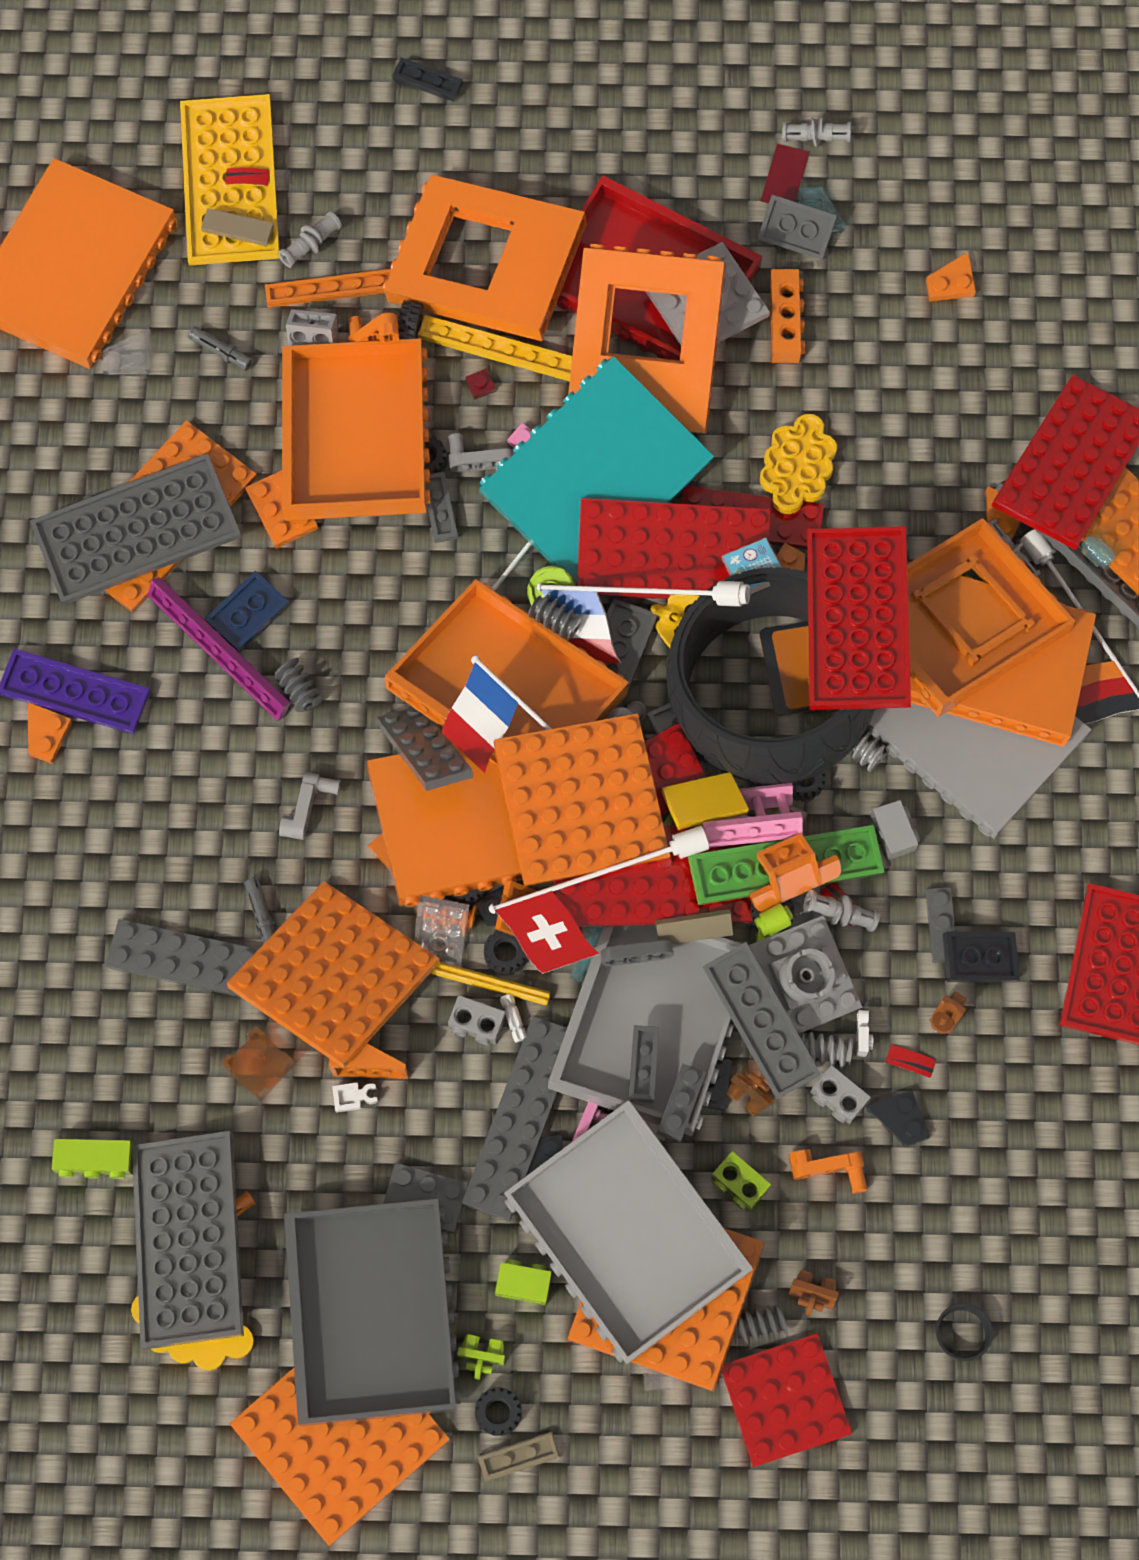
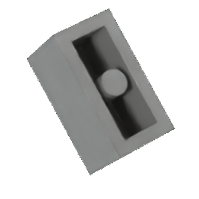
M901 800L872 810L870 817L888 860L916 851L918 842H920L919 835L915 828L912 829L909 820H911L909 810L906 806L903 807Z

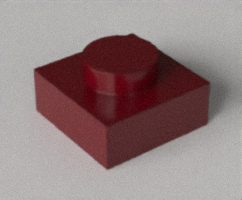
M487 368L465 377L474 400L496 392Z

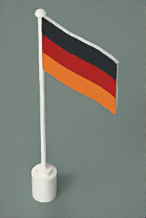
M1035 529L1024 535L1020 542L1023 543L1024 548L1036 565L1041 563L1042 566L1047 564L1076 608L1083 609L1051 562L1054 559L1053 554L1056 552L1051 543ZM1095 626L1093 627V633L1112 661L1085 666L1075 714L1084 724L1093 723L1119 713L1139 710L1138 689Z

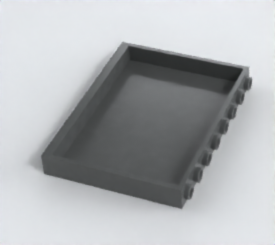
M439 1199L284 1214L299 1426L457 1411L456 1404H461L460 1388H455L454 1378L459 1377L458 1361L453 1362L452 1351H457L456 1336L450 1334V1325H454L455 1322L453 1309H448V1299L452 1298L451 1283H446L445 1274L450 1272L449 1257H444L443 1247L448 1246L447 1231H442L441 1221H446L445 1206H440Z

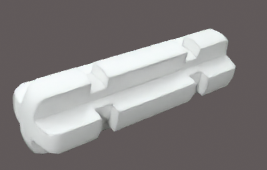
M506 994L500 997L502 1007L505 1008L504 1011L510 1030H513L512 1036L514 1041L521 1042L526 1038V1032L522 1028L523 1023L517 1006H514L515 1000L513 995Z

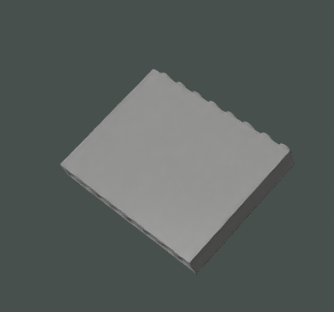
M911 704V708L875 709L871 722L866 728V731L870 732L869 737L872 740L877 738V742L879 741L881 744H884L888 754L894 758L898 757L903 761L908 771L911 773L916 772L923 778L922 781L927 787L936 789L946 803L956 806L965 819L975 822L978 825V829L984 835L991 836L993 839L999 835L1080 746L1092 730L1075 716L1071 737L1065 747L946 713L937 717L931 709Z
M656 925L603 926L595 950L600 953L601 950L608 947L658 941ZM723 937L672 944L674 955L671 958L617 966H604L601 953L593 956L550 1075L548 1089L615 1111L627 1102L629 1098L634 1025L659 1027L654 1103L630 1102L644 1121L659 1125L682 1063L705 1071L706 1076L684 1132L686 1135L693 1136L695 1129L700 1130L704 1115L700 1114L702 1106H708L712 1092L707 1091L709 1084H715L719 1069L715 1068L717 1060H723L727 1048L722 1045L724 1038L730 1039L734 1024L730 1023L731 1017L702 966L740 946L741 943Z
M629 1100L504 1192L507 1197L504 1200L507 1207L512 1213L516 1211L522 1218L519 1222L527 1234L532 1232L538 1241L534 1243L543 1256L547 1253L553 1262L549 1265L558 1277L561 1275L565 1277L568 1282L565 1285L566 1289L573 1298L576 1296L580 1298L583 1303L580 1307L589 1320L593 1317L599 1326L595 1328L604 1341L610 1340L614 1346L611 1351L620 1363L623 1360L626 1364L632 1362L753 1271L749 1262Z

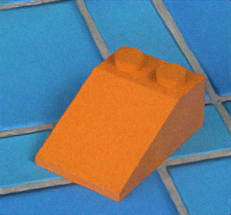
M366 1044L345 1068L329 1059V1068L333 1077L408 1079L409 1076L406 1064L369 1044Z

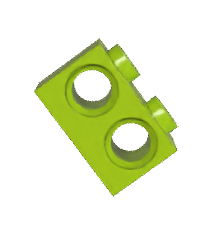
M733 1151L713 1172L711 1177L714 1180L712 1184L722 1193L727 1191L733 1196V1203L742 1210L746 1208L751 1211L771 1186L768 1181ZM732 1169L736 1172L737 1178L732 1181L726 1180L723 1177V1171ZM752 1186L756 1190V1195L748 1198L743 1194L742 1188Z

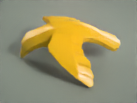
M670 595L666 606L654 604L651 607L652 613L660 617V620L655 623V628L669 648L674 637V630L686 613L685 607L692 604L695 600L697 601L698 595Z

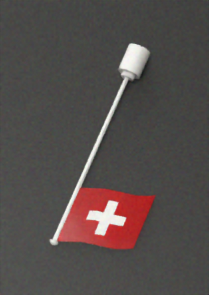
M698 826L672 835L673 840L669 842L670 847L495 906L491 904L489 911L493 914L496 912L512 930L527 958L542 974L599 955L600 953L585 939L571 913L553 891L671 851L674 856L679 855L680 859L709 849V845L702 826Z

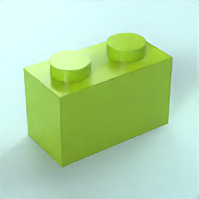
M508 1259L507 1263H500L495 1295L546 1305L552 1272L547 1271V1266L532 1264V1268L522 1266L520 1261Z

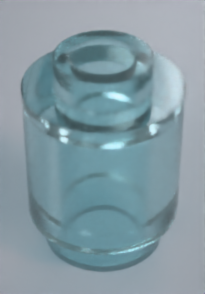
M1098 534L1094 537L1092 535L1088 536L1081 544L1083 547L1081 552L1092 563L1102 569H1106L1117 557L1114 549Z

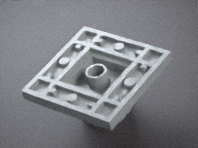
M723 242L701 252L697 256V259L707 260V256L721 257V262L726 263L717 344L769 317L770 311ZM646 291L682 346L687 295Z
M824 915L748 945L798 1034L862 1008Z

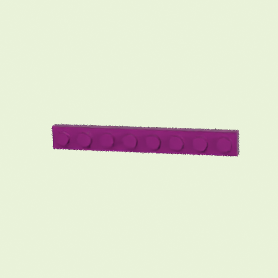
M160 577L152 580L147 596L277 721L284 718L290 705L286 697L274 688L251 663L247 662L233 646L221 637L219 632L214 630L201 615L197 614L184 599L172 590L169 584L165 583Z

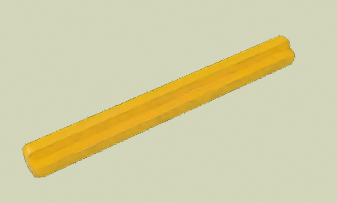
M440 962L431 972V974L502 994H512L513 997L542 1005H547L550 999L549 991Z

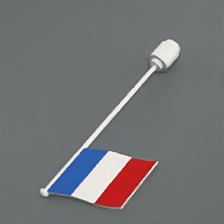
M719 581L712 591L543 585L542 582L537 584V590L542 592L543 596L548 593L551 594L550 603L557 598L559 599L558 608L565 603L566 613L574 609V618L582 614L581 625L569 642L577 648H583L589 656L603 663H621L614 649L607 615L597 592L711 595L718 606H742L743 604H748L750 600L749 585L734 581Z
M475 655L471 659L474 665L467 683L447 715L442 734L485 773L490 757L495 750L493 741L503 737L518 704L546 730L552 728L478 659L480 656Z

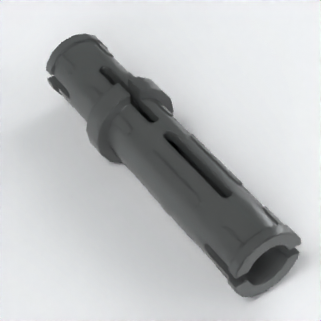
M197 326L190 330L188 335L190 340L223 357L225 362H232L245 371L251 368L254 359L238 351L236 346L224 343Z
M254 878L246 880L244 885L255 915L256 930L260 932L264 944L275 933L274 926L276 925L269 914L259 878H255V881Z

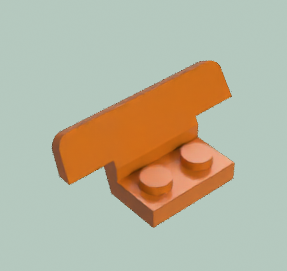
M799 833L757 852V859L769 875L770 884L749 893L754 907L758 911H765L839 877L841 874L839 858L833 855L817 863L814 851L803 835Z

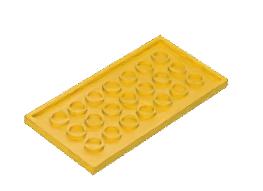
M270 94L180 101L188 264L201 265L279 259L278 251L280 249ZM228 168L269 170L268 186L254 184L226 185V170ZM207 208L273 223L274 228L268 247L202 232L201 226Z

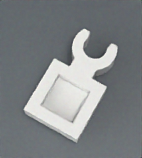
M859 1010L857 1013L856 1056L866 1057L869 1050L873 1049V1035L869 1034L868 1027L869 1011Z
M358 1083L332 1086L336 1113L361 1109L360 1102L363 1101L367 1104L378 1102L377 1097L369 1098L367 1096L368 1091L376 1089L375 1084H367L363 1089L358 1088Z

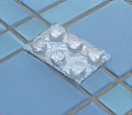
M420 895L414 941L439 957L440 962L461 967L469 905Z

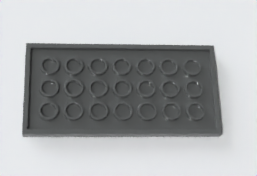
M208 453L30 520L63 606L242 537Z
M224 1131L132 1145L140 1348L146 1350L244 1336L232 1132Z

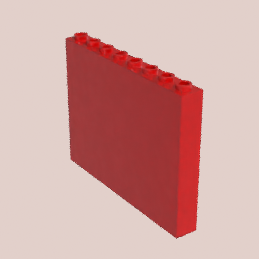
M602 176L580 210L585 212L587 226L557 305L563 310H570L577 314L584 248H590V244L605 245L604 250L613 251L614 246L628 248L627 252L637 253V249L651 250V255H660V251L674 252V257L683 258L684 253L698 255L723 242L750 283L761 267L762 256ZM615 288L611 332L615 333L623 341H630L636 344L643 351H650L656 354L659 359L680 361L681 345L646 291Z

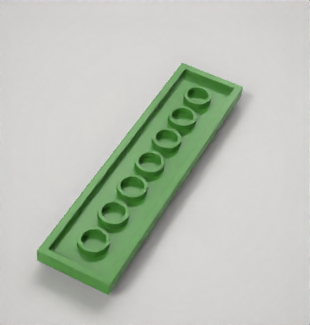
M874 825L803 836L814 851L817 863L833 855L839 858L841 874L827 883L884 873ZM784 840L688 856L698 905L750 897L749 893L769 885V875L757 859V852Z

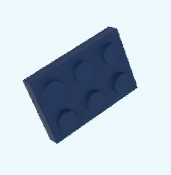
M254 571L205 618V621L214 630L219 632L221 637L239 653L290 603L257 571Z

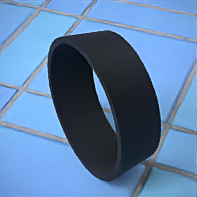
M958 1303L948 1307L940 1315L936 1325V1337L941 1349L947 1355L957 1360L970 1361L979 1358L988 1350L993 1338V1328L989 1317L982 1309L969 1303ZM953 1311H969L976 1315L984 1326L985 1340L983 1346L972 1356H954L944 1348L940 1341V1324L944 1317Z

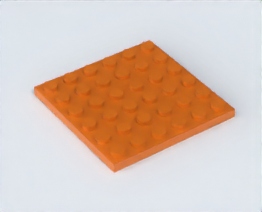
M638 713L494 739V749L524 886L590 874L668 847ZM668 852L633 865L669 859L670 853Z
M323 881L227 982V987L336 1064L345 1068L440 962L439 957Z
M725 1228L723 1229L749 1262L753 1271L631 1362L712 1392L715 1390L765 1245L763 1241ZM581 1301L567 1339L614 1356L611 1351L614 1348L613 1344L609 1339L604 1341L595 1329L599 1326L593 1317L590 1320L586 1317L580 1308L583 1305Z
M294 1368L229 1423L328 1546L337 1541L450 1441L449 1437L429 1414L299 1426Z

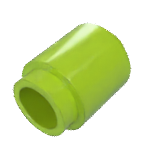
M779 903L760 913L759 917L754 919L763 937L766 935L772 936L791 926L790 920L793 919V915L787 905L783 907Z

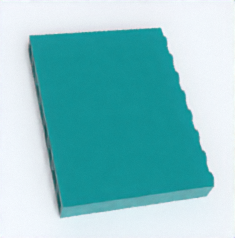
M614 356L609 361L604 359L596 367L598 372L593 377L588 375L579 384L581 388L576 393L572 391L563 400L565 404L559 410L554 408L547 415L548 421L543 426L538 424L530 432L532 437L526 443L523 440L518 443L513 449L515 453L509 459L504 457L496 466L498 470L493 475L488 473L480 481L482 486L479 489V493L553 566H558L568 571L573 577L576 586L581 498L670 503L714 458Z

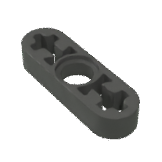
M669 940L605 948L600 952L604 966L664 960L674 955L673 945Z

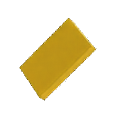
M731 773L663 787L661 791L678 830L702 825V822L719 821L746 815L749 810Z

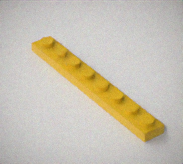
M424 316L418 333V339L570 381L572 356L431 316Z

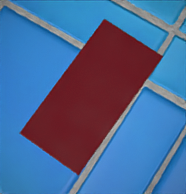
M777 144L761 202L769 203L771 195L793 202L796 201L809 151Z

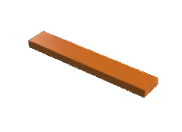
M391 269L265 284L267 307L384 294L383 284L385 279L389 278Z

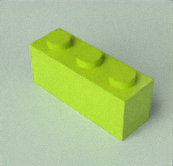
M54 1139L52 1170L62 1178H74V1174H84L85 1178L96 1179L99 1178L100 1174L109 1175V1178L124 1179L125 1175H132V1145L134 1144L126 1140Z

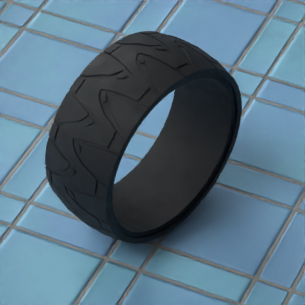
M768 567L741 572V574L737 573L725 578V580H721L743 582L748 585L769 582L770 586L750 594L749 603L742 606H718L711 595H700L697 601L695 600L688 608L672 639L667 661V690L677 723L682 728L688 742L710 764L742 780L761 784H786L805 780L828 770L829 767H833L855 747L869 726L875 709H840L826 722L805 733L784 738L767 739L746 736L723 727L709 717L693 698L689 690V682L694 666L706 647L724 631L744 621L767 616H785L808 621V572L796 569L790 570V568ZM717 583L714 584L713 586H711V587H710L709 589H707V590L712 591V590H713V587H714V586H717Z

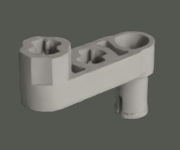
M454 433L448 436L450 444L448 459L449 468L452 472L496 469L497 471V464L504 457L509 459L515 453L512 449L508 448L464 453L463 435Z
M305 772L295 815L283 814L280 822L279 836L304 840L315 793L320 791L339 795L341 780L320 777V774Z

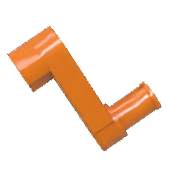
M394 313L380 314L365 326H363L362 317L352 316L348 319L350 331L348 342L380 341L388 344L399 340L398 317Z
M810 1149L788 1154L794 1180L845 1170L849 1174L852 1194L868 1191L863 1172L865 1165L861 1152L814 1161Z

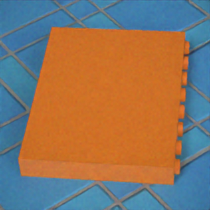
M53 158L0 246V330L91 369L93 364L99 361L104 345L110 342L115 326L121 323L125 309L132 304L136 290L142 287L147 271L153 268L158 252L164 249L169 233L175 230L177 220L174 210Z
M402 339L388 344L380 341L282 346V511L285 521L427 513L426 504H431L430 490H426V483H430V470L426 469L425 464L430 462L429 448H425V442H429V429L425 428V422H429L428 407L424 408V402L428 401V388L424 387V382L428 381L427 367H423V362L428 361L427 347H422L421 339Z
M924 566L907 576L909 650L911 656L916 661L952 643L920 605L922 598L919 597L915 601L911 597L913 591L918 589L921 592L923 587L947 573L946 571L929 566ZM958 576L926 596L972 651L1021 621L990 584L974 580L969 576ZM1003 588L1020 608L1037 600L1034 596ZM1060 603L1065 610L1071 613L1076 621L1071 632L961 701L956 707L946 712V714L1065 747L1072 733L1096 614L1090 613L1085 609H1076ZM969 653L964 660L968 661V658L972 655ZM911 683V704L929 708Z
M476 579L385 675L386 689L442 728L449 711L467 683L474 665L471 659L475 655L480 656L478 659L552 729L606 719L608 713L615 709L626 697L629 682L623 675L614 673L602 661L595 660L589 656L583 648H577L568 642L566 637L561 638L557 633H553L550 628H545L543 622L537 623L533 617H528V612L525 609H519L507 597L500 596L488 584H482ZM518 704L510 725L502 738L544 731L546 729ZM494 750L490 757V761L498 766L496 753Z
M455 746L472 768L473 778L428 791L424 789L399 754L367 761L368 775L399 906L406 905V907H412L420 904V901L429 899L435 902L444 899V896L452 894L454 896H463L475 889L486 891L493 888L494 885L503 884L505 886L506 881L517 883V880L523 879L499 767L490 760L484 773Z

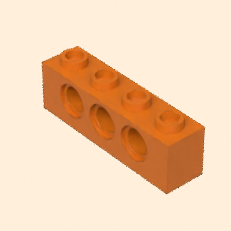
M771 269L770 317L772 363H799L801 354H805V340H801V333H804V320H800V313L804 312V299H800L799 292H803V278H799V269ZM783 294H790L791 297H784ZM784 314H789V315H791L792 317H791V318H785L783 315H784ZM784 335H790V336H792L793 338H792V339H786V338H784L783 336H784Z

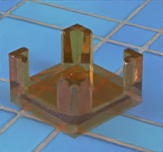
M255 1026L247 1035L249 1040L233 1057L229 1054L221 1064L226 1071L261 1102L295 1064L291 1057L284 1051H280Z

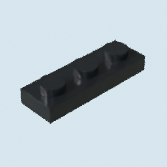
M402 57L392 75L394 81L455 102L463 85V79Z

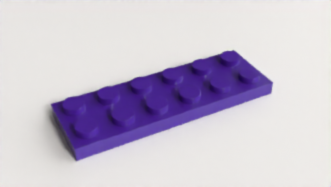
M13 649L0 682L1 696L25 703H32L48 710L133 735L136 732L150 694V689L18 649Z

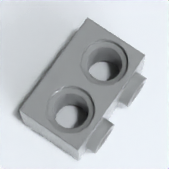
M291 309L286 323L289 346L337 342L339 332L336 314Z
M458 995L448 1021V1026L452 1029L451 1032L460 1037H466L467 1034L475 1037V1041L488 1046L492 1043L496 1045L506 1013L505 1011ZM462 1013H468L471 1016V1020L467 1023H460L457 1019ZM486 1021L494 1023L495 1027L492 1031L486 1032L481 1029V1025Z
M832 1065L810 1092L813 1094L812 1098L817 1104L822 1107L826 1105L833 1111L832 1115L841 1123L846 1121L849 1125L871 1098ZM830 1083L835 1087L836 1092L827 1094L823 1091L822 1085ZM845 1099L852 1100L855 1104V1109L846 1110L842 1105V1101Z

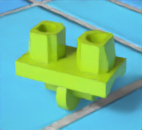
M466 1334L462 1347L458 1348L457 1355L460 1358L477 1361V1364L467 1362L466 1370L475 1371L474 1379L480 1380L481 1373H492V1366L483 1365V1362L504 1366L503 1341L490 1339L488 1351L483 1352L478 1351L480 1337Z

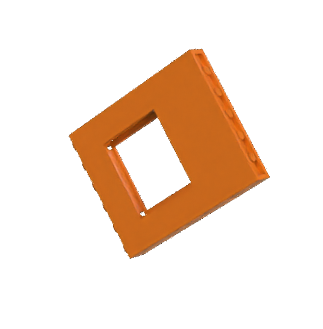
M431 174L428 182H425L423 185L420 202L417 201L415 205L414 217L407 224V234L405 239L401 240L399 244V254L397 259L392 261L391 273L389 278L384 281L383 292L390 303L402 305L404 300L423 304V311L542 341L587 226L585 212ZM453 217L511 231L488 290L430 276Z
M590 244V248H584L569 393L572 391L576 393L581 388L579 384L588 375L593 377L598 372L596 367L604 359L609 361L614 356L689 432L707 433L726 263L721 262V257L707 256V260L697 259L698 255L684 253L683 258L674 257V252L660 251V255H651V250L637 249V253L627 252L628 248L614 246L613 251L604 250L605 245ZM615 288L687 295L680 361L608 353Z
M983 518L907 564V576L924 566L947 572L923 587L921 592L916 589L911 594L915 601L919 597L922 598L920 605L952 641L948 645L918 660H915L910 654V682L937 717L942 716L956 707L961 701L1071 632L1076 622L1071 613L1065 610L1057 601L1055 595L1043 586L1041 580L1027 568L1025 562L1017 557L1011 550L1010 545L1003 541L996 533L994 527ZM971 568L985 583L990 584L1021 619V621L973 651L926 598V596ZM1003 588L1034 596L1036 600L1020 608ZM970 653L972 656L968 658V661H965L964 658L968 657Z

